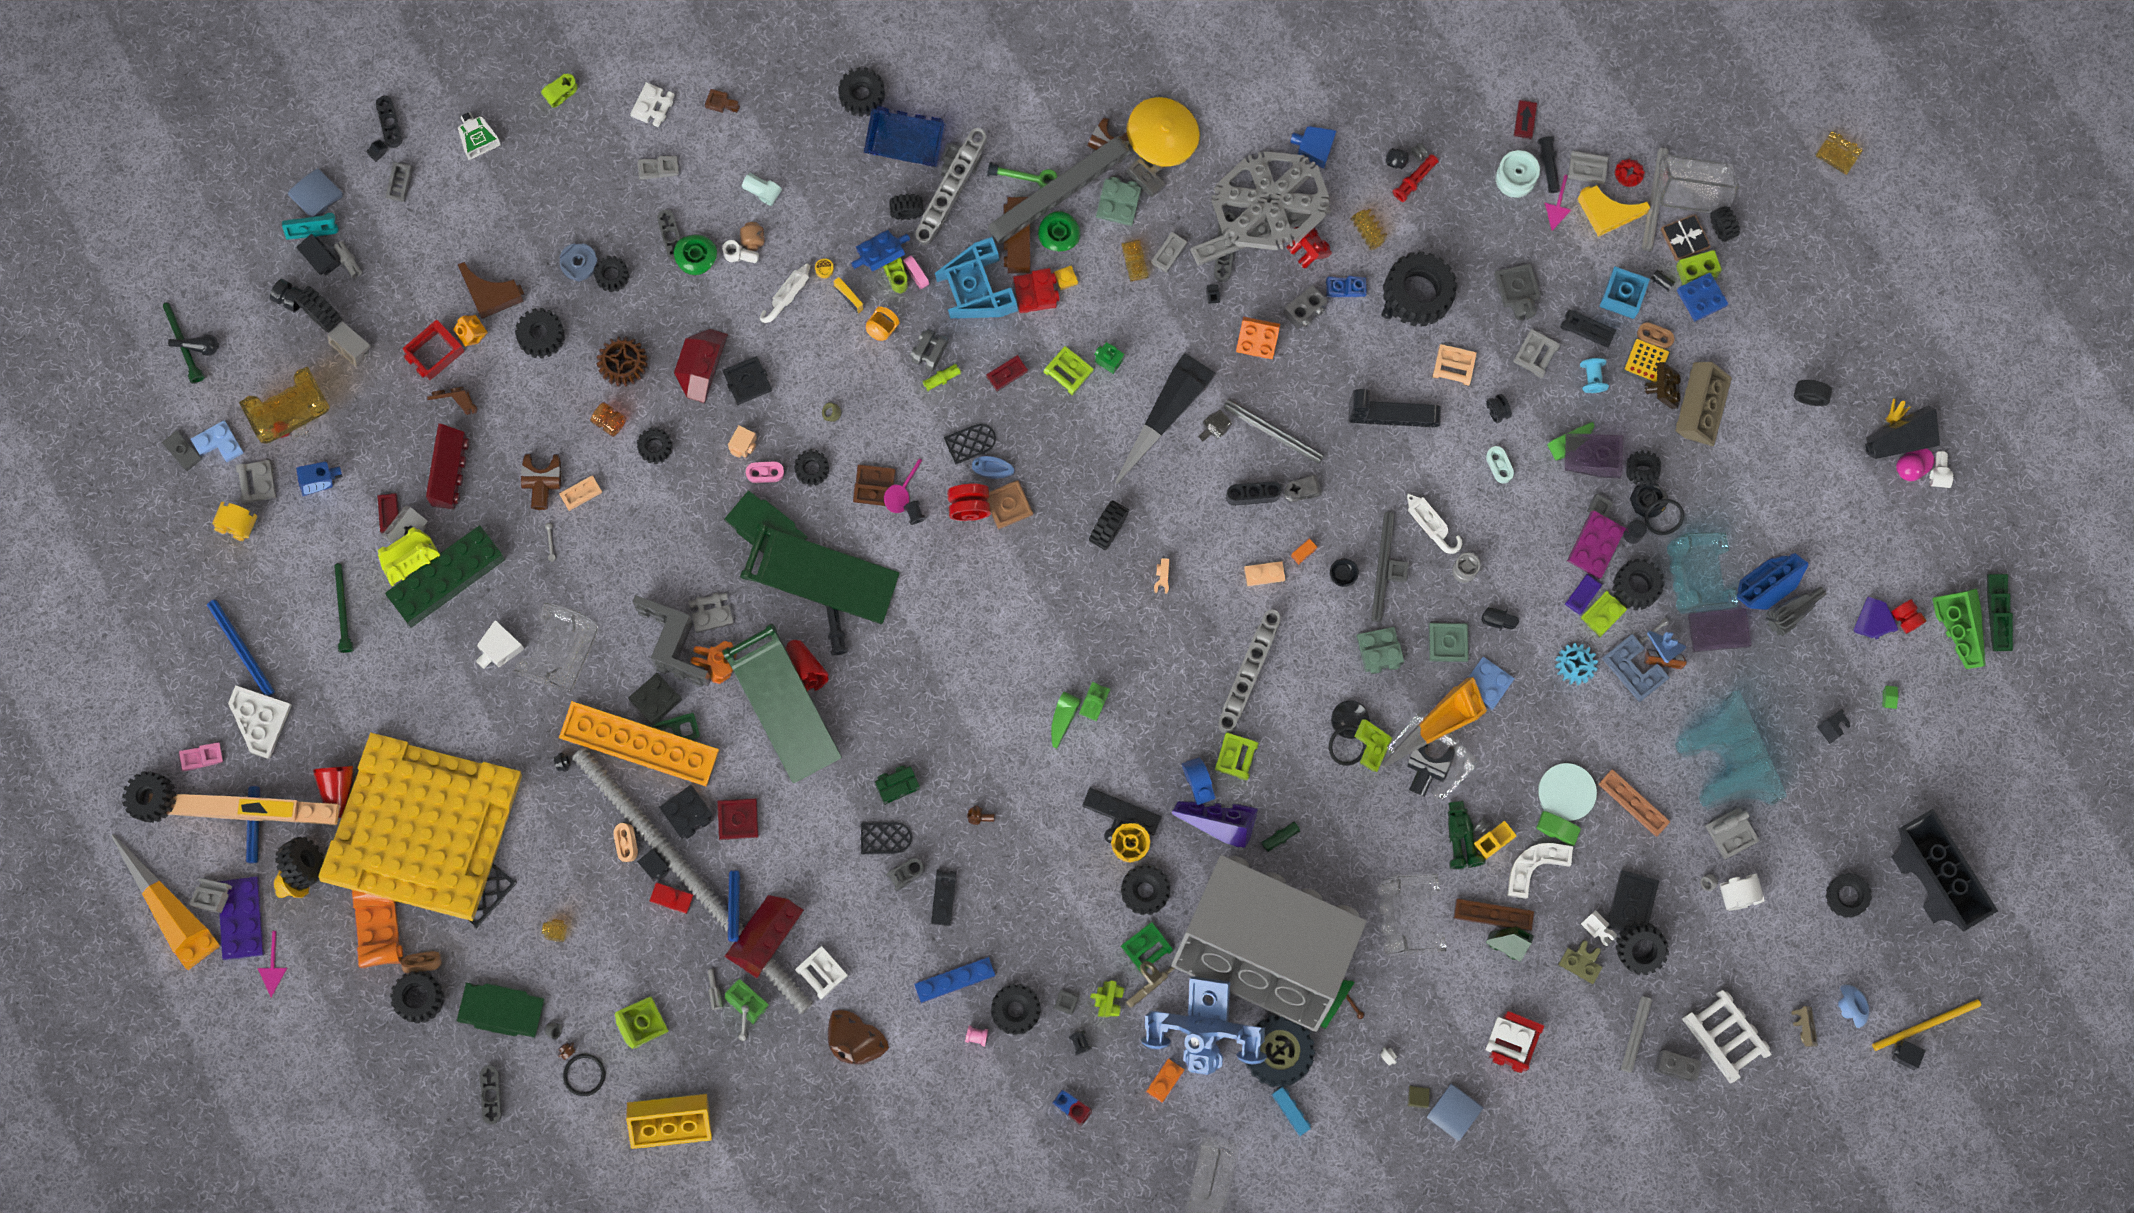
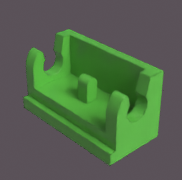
M738 979L725 994L724 999L742 1015V1006L747 1005L749 1007L746 1019L753 1025L757 1022L759 1016L765 1013L768 1004L741 979Z

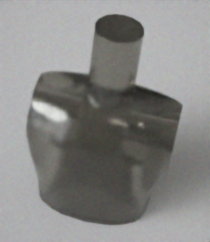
M1219 409L1203 421L1206 430L1198 437L1202 442L1210 435L1219 439L1228 431L1232 422Z

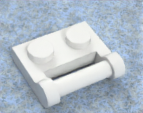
M822 946L795 969L818 993L817 996L821 1000L848 977ZM810 965L828 983L825 988L807 970Z
M1497 1016L1485 1050L1500 1053L1524 1064L1535 1031ZM1496 1038L1522 1047L1521 1052L1519 1053L1496 1044Z

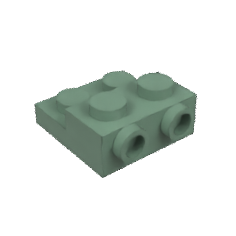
M1116 177L1105 179L1096 217L1132 226L1141 187L1133 181H1128L1127 184L1122 183Z
M1394 627L1357 634L1356 637L1365 672L1376 674L1382 672L1384 668H1389V670L1401 668L1400 665H1403L1404 658Z

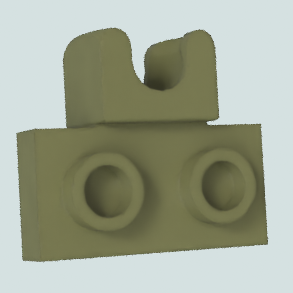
M1582 940L1576 952L1569 948L1566 949L1558 965L1594 984L1603 968L1594 963L1601 949L1595 948L1592 953H1587L1586 946L1588 943Z

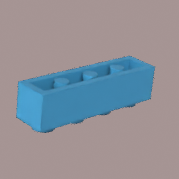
M1282 1087L1274 1092L1272 1097L1300 1137L1311 1129V1125L1308 1120L1303 1118V1112L1297 1109L1294 1099H1290L1288 1096L1290 1095L1288 1090Z

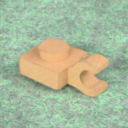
M1161 558V563L1157 564L1156 575L1160 576V580L1154 586L1155 593H1157L1159 586L1165 588V594L1168 593L1169 559Z

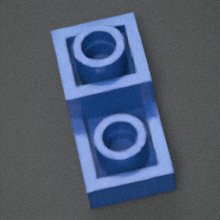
M1366 277L1326 278V297H1364L1367 295Z

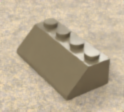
M1693 362L1675 430L1686 439L1710 446L1715 445L1732 379L1713 362Z

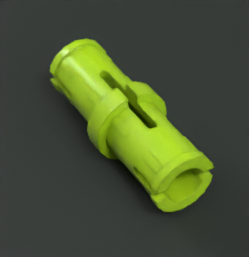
M953 364L943 371H937V374L923 380L922 383L926 390L930 391L940 384H946L948 380L960 375L961 372L957 365Z

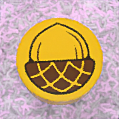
M829 259L818 260L815 264L816 274L820 278H829L834 272L833 263Z

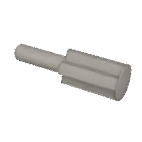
M709 969L708 975L711 988L708 990L711 1010H718L723 1008L720 989L716 986L714 970Z

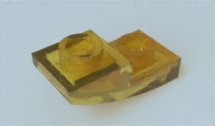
M1140 240L1121 243L1130 282L1148 278Z

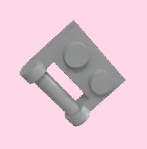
M1531 329L1513 362L1533 372L1534 375L1543 378L1546 373V367L1554 353L1559 350L1560 345ZM1546 345L1548 350L1539 366H1536L1534 362L1543 346Z
M270 460L236 465V472L239 473L242 492L240 497L241 503L246 504L277 498ZM249 471H252L255 490L253 495L249 493L246 474Z

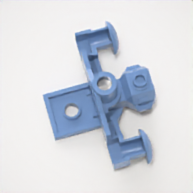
M1192 976L1189 982L1188 1016L1151 1010L1145 1015L1147 1034L1141 1039V1042L1148 1048L1163 1049L1169 1046L1171 1040L1164 1036V1032H1168L1170 1029L1180 1030L1187 1034L1185 1038V1047L1187 1049L1184 1050L1183 1061L1187 1064L1190 1072L1208 1075L1223 1066V1055L1216 1045V1041L1223 1037L1237 1039V1043L1242 1044V1051L1237 1053V1058L1244 1063L1258 1064L1267 1058V1055L1260 1051V1046L1264 1042L1265 1028L1228 1022L1229 981ZM1205 995H1211L1214 1002H1206Z

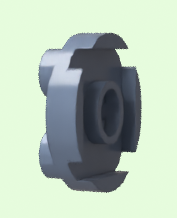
M574 243L563 249L560 255V268L566 277L579 282L594 274V267H597V257L590 246L583 243ZM576 258L578 260H580L581 258L583 259L582 264L577 266L575 265L574 260Z

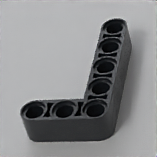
M1356 389L1353 391L1349 401L1348 421L1359 424L1375 423L1378 425L1394 424L1396 426L1413 425L1415 427L1435 428L1439 427L1441 423V407L1432 404L1370 401L1369 390Z

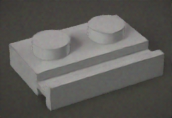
M1572 151L1567 178L1604 184L1609 157Z
M200 878V886L196 887L189 905L194 908L222 913L229 896L227 892L232 886Z

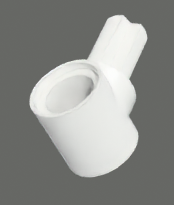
M728 240L723 244V253L727 261L739 262L741 259L752 263L758 262L759 253L743 249V246L739 245L736 241ZM729 249L736 250L733 254L727 253Z
M1945 451L1936 453V468L1931 470L1930 479L1932 480L1930 481V486L1945 488L1952 486L1953 472L1947 468L1948 454Z

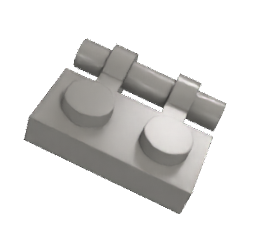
M713 593V596L705 598L696 597V600L689 601L690 609L698 607L699 612L692 613L696 633L734 625L730 606H721V601L728 600L727 593ZM715 603L716 608L704 609V605Z

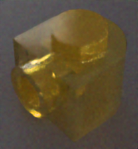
M552 919V922L547 921V923H543L542 934H545V940L565 942L567 925L564 924L563 920Z

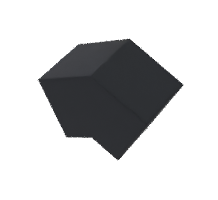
M379 139L372 142L366 152L377 162L385 155L388 146Z
M1218 284L1207 285L1208 304L1220 303Z

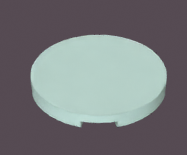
M1563 763L1553 766L1542 776L1538 785L1539 800L1544 811L1557 815L1567 821L1579 820L1587 815L1593 808L1597 797L1593 778L1585 769L1575 764Z

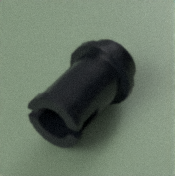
M1656 270L1650 279L1653 280V283L1656 282L1669 292L1675 281L1664 275L1662 270Z

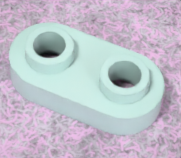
M1498 446L1490 448L1486 454V460L1495 479L1500 483H1508L1514 475V470L1505 451ZM1497 455L1499 459L1494 460L1492 456ZM1500 472H1505L1506 477H1502Z

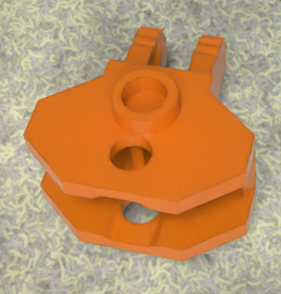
M723 641L716 647L711 646L710 649L696 646L693 650L694 653L706 656L707 660L692 657L690 662L691 664L704 667V670L708 671L712 682L721 684L730 678L733 671L722 650L727 647H733V644Z

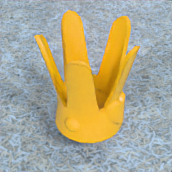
M1893 398L1890 413L1885 420L1893 424L1902 419L1911 407L1903 408L1905 401H1901L1895 410V399Z

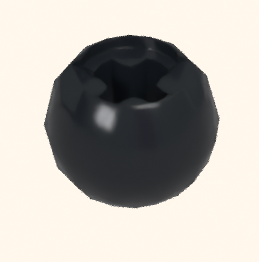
M1393 148L1387 152L1385 158L1388 166L1396 169L1400 168L1401 170L1406 167L1409 160L1407 152Z

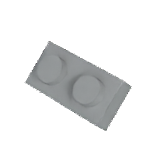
M1172 232L1152 259L1151 264L1167 273L1186 247L1187 241Z

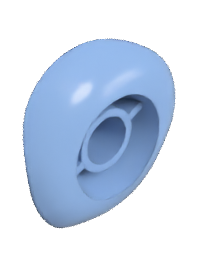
M1847 984L1841 985L1840 990L1844 997L1838 1001V1007L1842 1010V1016L1846 1019L1853 1018L1855 1026L1861 1028L1866 1024L1869 1017L1868 1002L1863 993L1856 987Z

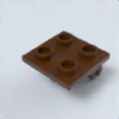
M464 386L452 388L449 393H445V389L433 391L431 396H427V400L452 397L466 415L471 414L470 409L472 414L477 413L478 410L471 400L469 389L464 390Z

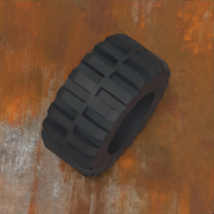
M1418 251L1417 255L1411 252L1406 257H1400L1392 265L1383 284V290L1385 291L1383 298L1385 301H1388L1386 307L1392 309V315L1395 318L1399 316L1401 322H1411L1410 326H1416L1419 323L1423 327L1427 326L1429 322L1430 324L1436 323L1438 319H1442L1446 315L1457 295V283L1454 282L1456 279L1455 273L1450 272L1452 268L1449 264L1445 265L1443 263L1444 259L1441 257L1439 259L1435 258L1433 253L1425 255L1424 251ZM1412 276H1420L1427 279L1435 288V299L1429 302H1419L1412 299L1404 288V280Z

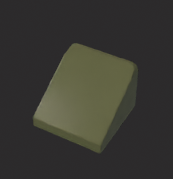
M1409 1086L1407 1106L1429 1108V1088Z

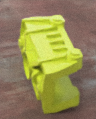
M415 527L409 529L408 534L388 547L378 549L381 568L392 587L396 582L401 579L405 580L410 573L415 572L425 564H430L432 559L440 556L432 539Z

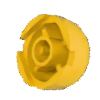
M1122 824L1112 835V851L1117 858L1124 862L1132 863L1139 861L1149 851V834L1139 824Z

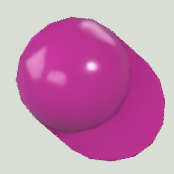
M1927 448L1907 452L1897 461V472L1904 480L1916 481L1932 469L1934 456Z

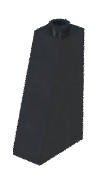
M1925 406L1866 437V453L1874 459L1940 446L1936 409L1931 406Z

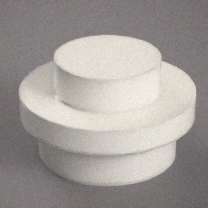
M1385 1047L1382 1048L1383 1051L1380 1055L1389 1066L1396 1064L1395 1059L1397 1055L1391 1048L1388 1050Z

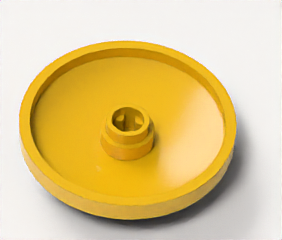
M1154 97L1142 101L1133 109L1127 121V137L1132 148L1144 160L1158 166H1176L1185 162L1192 156L1199 143L1200 134L1196 119L1185 106L1169 98Z

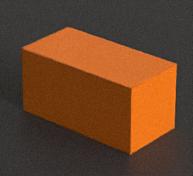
M1308 539L1291 554V557L1299 565L1317 550V546L1311 539Z

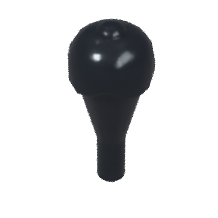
M210 334L185 340H168L169 347L187 348L200 352L204 356L214 355L219 348L216 337Z

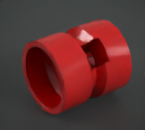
M1912 599L1891 611L1896 621H1901L1900 626L1905 634L1912 632L1927 622L1923 614L1917 612L1918 607Z

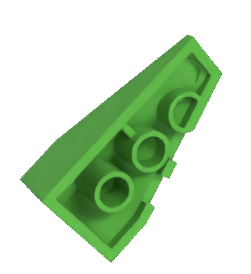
M1977 588L1933 597L1936 617L1939 622L1942 621L1948 630L1945 632L1948 638L1952 637L1956 644L1955 650L1965 668L1971 669L1986 666L1981 605Z

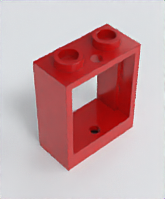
M435 320L402 348L405 353L403 356L410 365L414 363L418 367L415 369L422 378L426 376L429 380H432L465 352L461 344L438 320ZM438 334L452 351L427 370L413 353Z

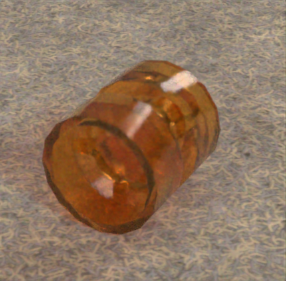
M602 402L593 412L590 422L598 428L603 427L604 432L614 437L622 429L627 418L618 411L614 412V408L606 402Z

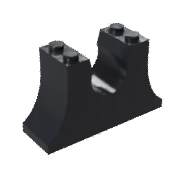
M1934 809L1898 829L1901 847L1891 857L1901 873H1914L1924 885L1929 900L1924 903L1923 908L1933 924L1940 920H1946L1955 924L1964 932L1998 912Z

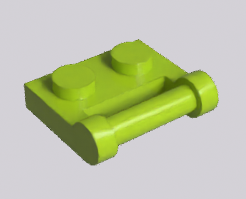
M1064 346L1043 372L1047 376L1053 377L1073 396L1094 372V369ZM1059 366L1076 380L1074 384L1069 382L1054 368Z
M1226 733L1215 770L1248 780L1250 775L1248 773L1259 743ZM1242 745L1248 748L1240 771L1235 768Z

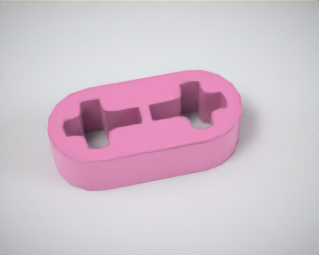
M911 255L902 260L905 268L920 289L929 285L927 277Z

